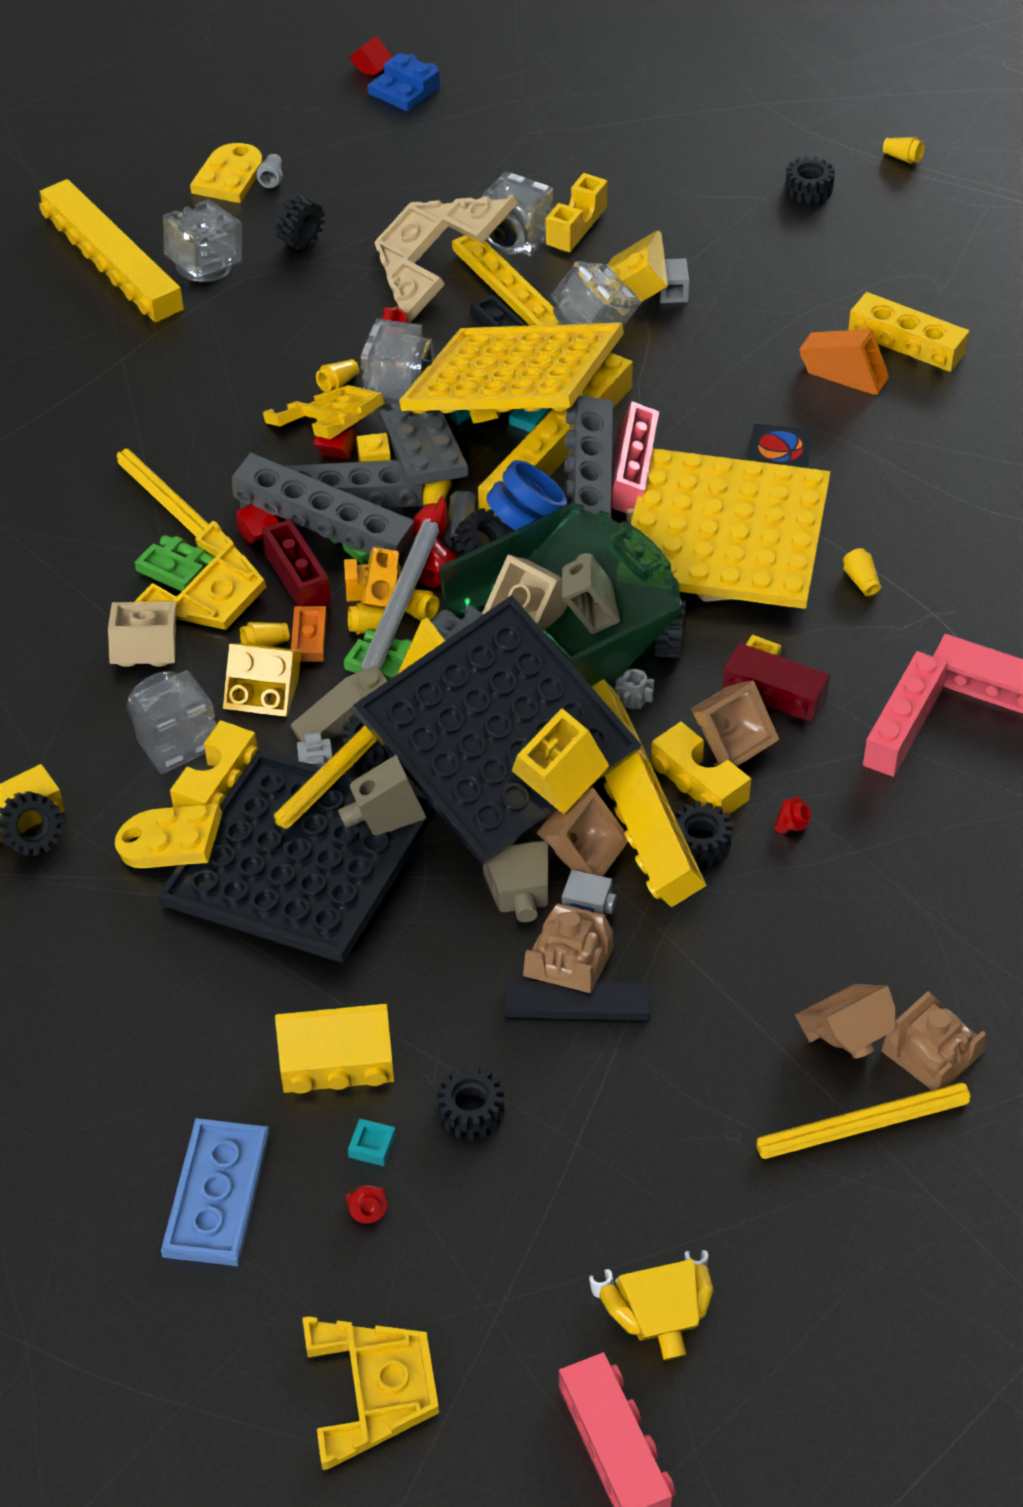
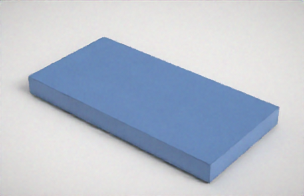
M195 1118L161 1248L162 1257L239 1266L270 1136L269 1126Z

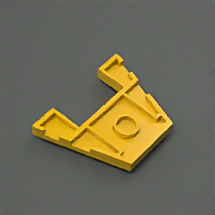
M347 385L313 396L314 401L308 404L298 401L286 404L288 410L274 413V409L266 410L263 412L265 423L279 427L303 416L316 418L317 422L312 424L314 435L332 439L368 414L373 413L374 410L384 404L381 392Z
M212 521L195 540L197 546L205 549L206 552L212 554L215 558L177 597L152 583L134 602H176L177 620L224 630L228 629L266 588V584L247 558L236 549L233 541L221 531L218 523Z
M303 1317L308 1357L350 1351L359 1413L358 1422L317 1428L322 1470L330 1469L439 1414L427 1332L376 1326L375 1329L352 1326V1322L337 1320V1323L333 1324L318 1322V1318Z

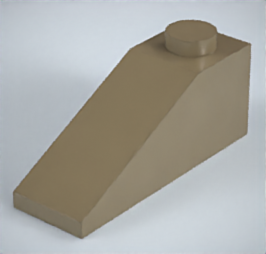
M376 665L346 677L291 724L292 731L300 742L305 741V734L320 732L321 739H332L341 735L345 722L349 723L351 716L354 715L358 719L357 715L352 711L353 705L387 682L386 678Z

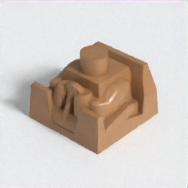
M754 681L741 682L725 687L691 708L692 714L698 725L702 726V733L717 760L713 764L714 767L727 759L737 767L780 740Z
M594 788L588 789L565 815L557 810L548 817L537 832L571 870L602 877L628 843L624 834L625 830Z
M557 903L545 920L542 934L539 935L532 950H527L525 953L523 976L591 993L614 949L613 931L605 915Z
M853 984L795 1014L809 1042H813L821 1037L822 1040L834 1047L845 1049L852 1054L854 1059L872 1053L874 1049L871 1043L895 1031V1005L889 987L886 985Z
M927 991L895 1020V1031L886 1036L881 1051L929 1089L935 1090L951 1084L985 1052L986 1033L981 1031L978 1035L975 1034L952 1011L943 1008V1005Z

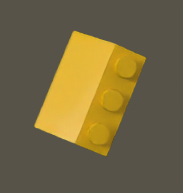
M387 1004L275 1015L280 1073L284 1093H306L310 1090L328 1088L340 1090L348 1086H379L383 1083L394 1082Z

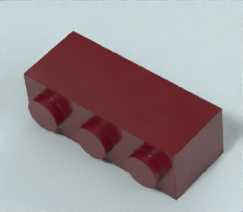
M288 519L263 528L265 555L297 606L331 605L329 578L293 521Z
M739 643L724 667L722 689L741 682L754 681L765 707H771L796 718L813 722L828 696L830 674Z

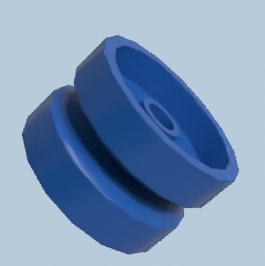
M514 460L503 473L502 478L504 481L494 484L488 492L486 500L493 512L508 526L527 537L539 538L550 526V517L557 516L565 507L567 498L558 484L546 473L525 461Z

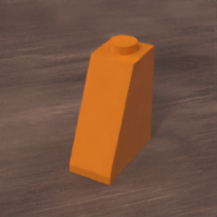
M872 329L811 332L799 349L801 359L804 361L809 374L870 394H878L889 378Z

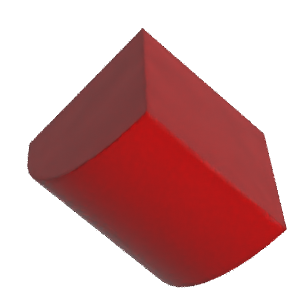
M377 35L349 57L351 62L360 71L368 75L378 74L384 69V64L393 58Z
M347 428L332 439L316 436L314 446L321 455L350 460L357 432L355 429Z
M253 505L237 510V530L250 544L263 539V528L280 523L275 515H271Z

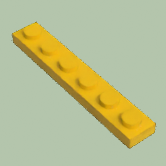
M465 235L452 241V250L529 326L566 325L561 318V314L485 240L483 243H480Z

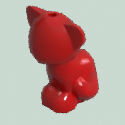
M441 495L437 503L425 505L412 519L414 520L415 537H417L424 521L427 520L438 524L439 533L418 580L429 588H436L442 584L443 580L453 579L459 573V564L455 553L440 542V539L447 531L449 521L447 503L444 496Z

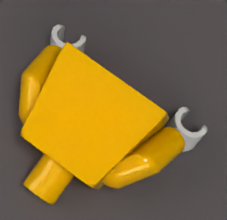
M702 1250L701 1260L695 1261L690 1258L689 1251H686L684 1261L619 1275L615 1280L616 1286L614 1285L612 1272L606 1269L604 1270L605 1282L598 1283L593 1279L592 1275L589 1277L592 1294L601 1299L608 1313L629 1334L637 1335L640 1341L658 1337L663 1360L685 1356L687 1354L681 1332L694 1329L699 1325V1320L706 1316L713 1294V1286L707 1268L708 1252Z

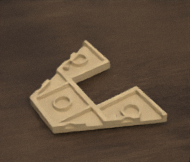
M509 195L507 199L491 200L489 196L481 197L480 199L460 198L455 199L453 203L442 204L440 200L427 203L410 202L374 242L376 249L380 253V260L385 267L390 288L394 292V299L399 308L407 315L408 325L445 285L439 276L414 263L421 258L423 253L440 237L448 226L483 243L518 204L514 195Z

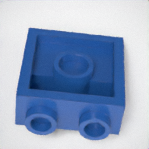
M398 53L384 64V73L368 84V94L408 112L440 88L439 70L433 63L426 64L418 61L417 57L413 54Z

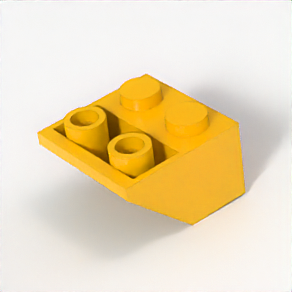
M245 643L229 644L223 709L287 717L298 685L302 650Z
M561 708L517 755L512 772L565 815L608 769L609 764L589 730Z

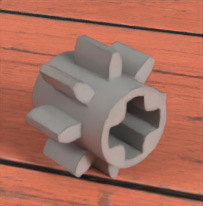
M628 669L623 674V677H616L615 692L622 699L625 708L641 709L646 701H653L654 679H647L645 671Z
M320 732L305 734L304 742H297L299 762L322 768L332 758L330 739H321Z

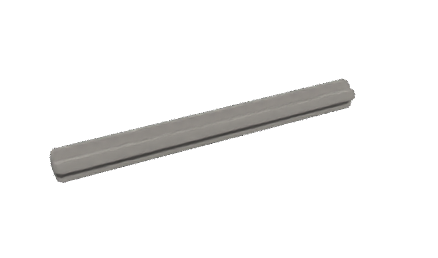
M427 520L422 523L361 664L362 670L374 665L379 670L381 669L439 533L437 523Z

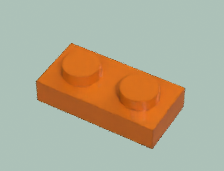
M294 606L291 649L302 650L300 662H324L327 621L326 606Z

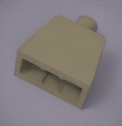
M588 553L581 554L576 558V561L562 568V599L591 634H595L620 622L611 579L600 567L593 555Z
M397 755L351 782L350 788L356 802L338 810L346 828L365 820L373 835H380L426 819L420 802Z
M545 841L510 845L483 865L485 879L499 911H515L518 921L530 922L536 919L538 915L536 908L548 905V844Z

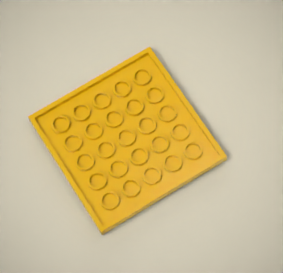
M622 323L460 328L435 357L432 365L423 371L400 398L401 411H413L415 414H421L431 410H440L441 413H451L456 410H468L471 413H476L484 409H496L498 412H507L512 409H524L531 412L541 408H553L555 411L566 410L573 405L624 334Z
M652 448L646 487L642 497H637L618 572V584L806 609L829 486L830 471Z

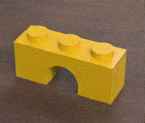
M586 173L579 177L571 187L569 206L558 203L546 217V245L567 252L573 250L607 208L608 180Z
M220 720L204 742L207 765L214 768L199 771L186 767L170 789L173 807L218 803L220 806L259 750L255 732Z
M680 721L652 741L651 764L654 769L672 780L681 792L687 793L697 802H701V807H706L707 802L713 803V810L719 806L723 809V814L728 813L730 815L749 801L751 778L728 759L716 767L706 768L700 766L699 764L703 762L704 740L683 722Z

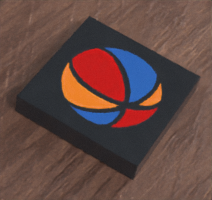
M754 424L748 461L808 468L813 429Z

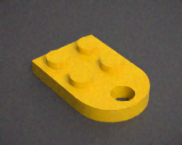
M231 143L217 148L212 152L190 184L191 193L241 203L257 179V169L263 163L261 152L256 147L246 143Z
M218 803L152 809L141 812L126 821L119 829L115 838L116 850L122 861L133 868L208 863L223 812ZM139 837L137 840L128 843L133 838Z

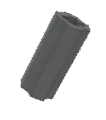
M456 491L450 496L449 521L445 540L447 542L446 547L453 552H457L456 547L460 545V543H454V537L457 536L454 533L455 529L462 520L477 509L476 495L470 491Z

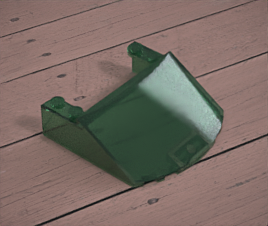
M576 503L560 508L439 568L443 604L449 611L464 618L466 616L465 608L468 605L477 610L486 605L508 555L528 559L562 577V568L576 561L579 555L584 553L593 555L597 563L611 579L620 622L595 634H591L567 605L564 614L544 631L591 687L603 679L611 686L681 613L679 582L671 571L670 562L657 545L631 524L625 521L621 524L610 519L609 513L602 510L598 514L584 511V505Z

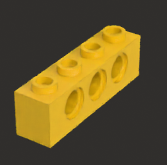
M866 292L850 310L848 330L872 329L877 344L949 372L954 369L965 355L970 330L869 292Z

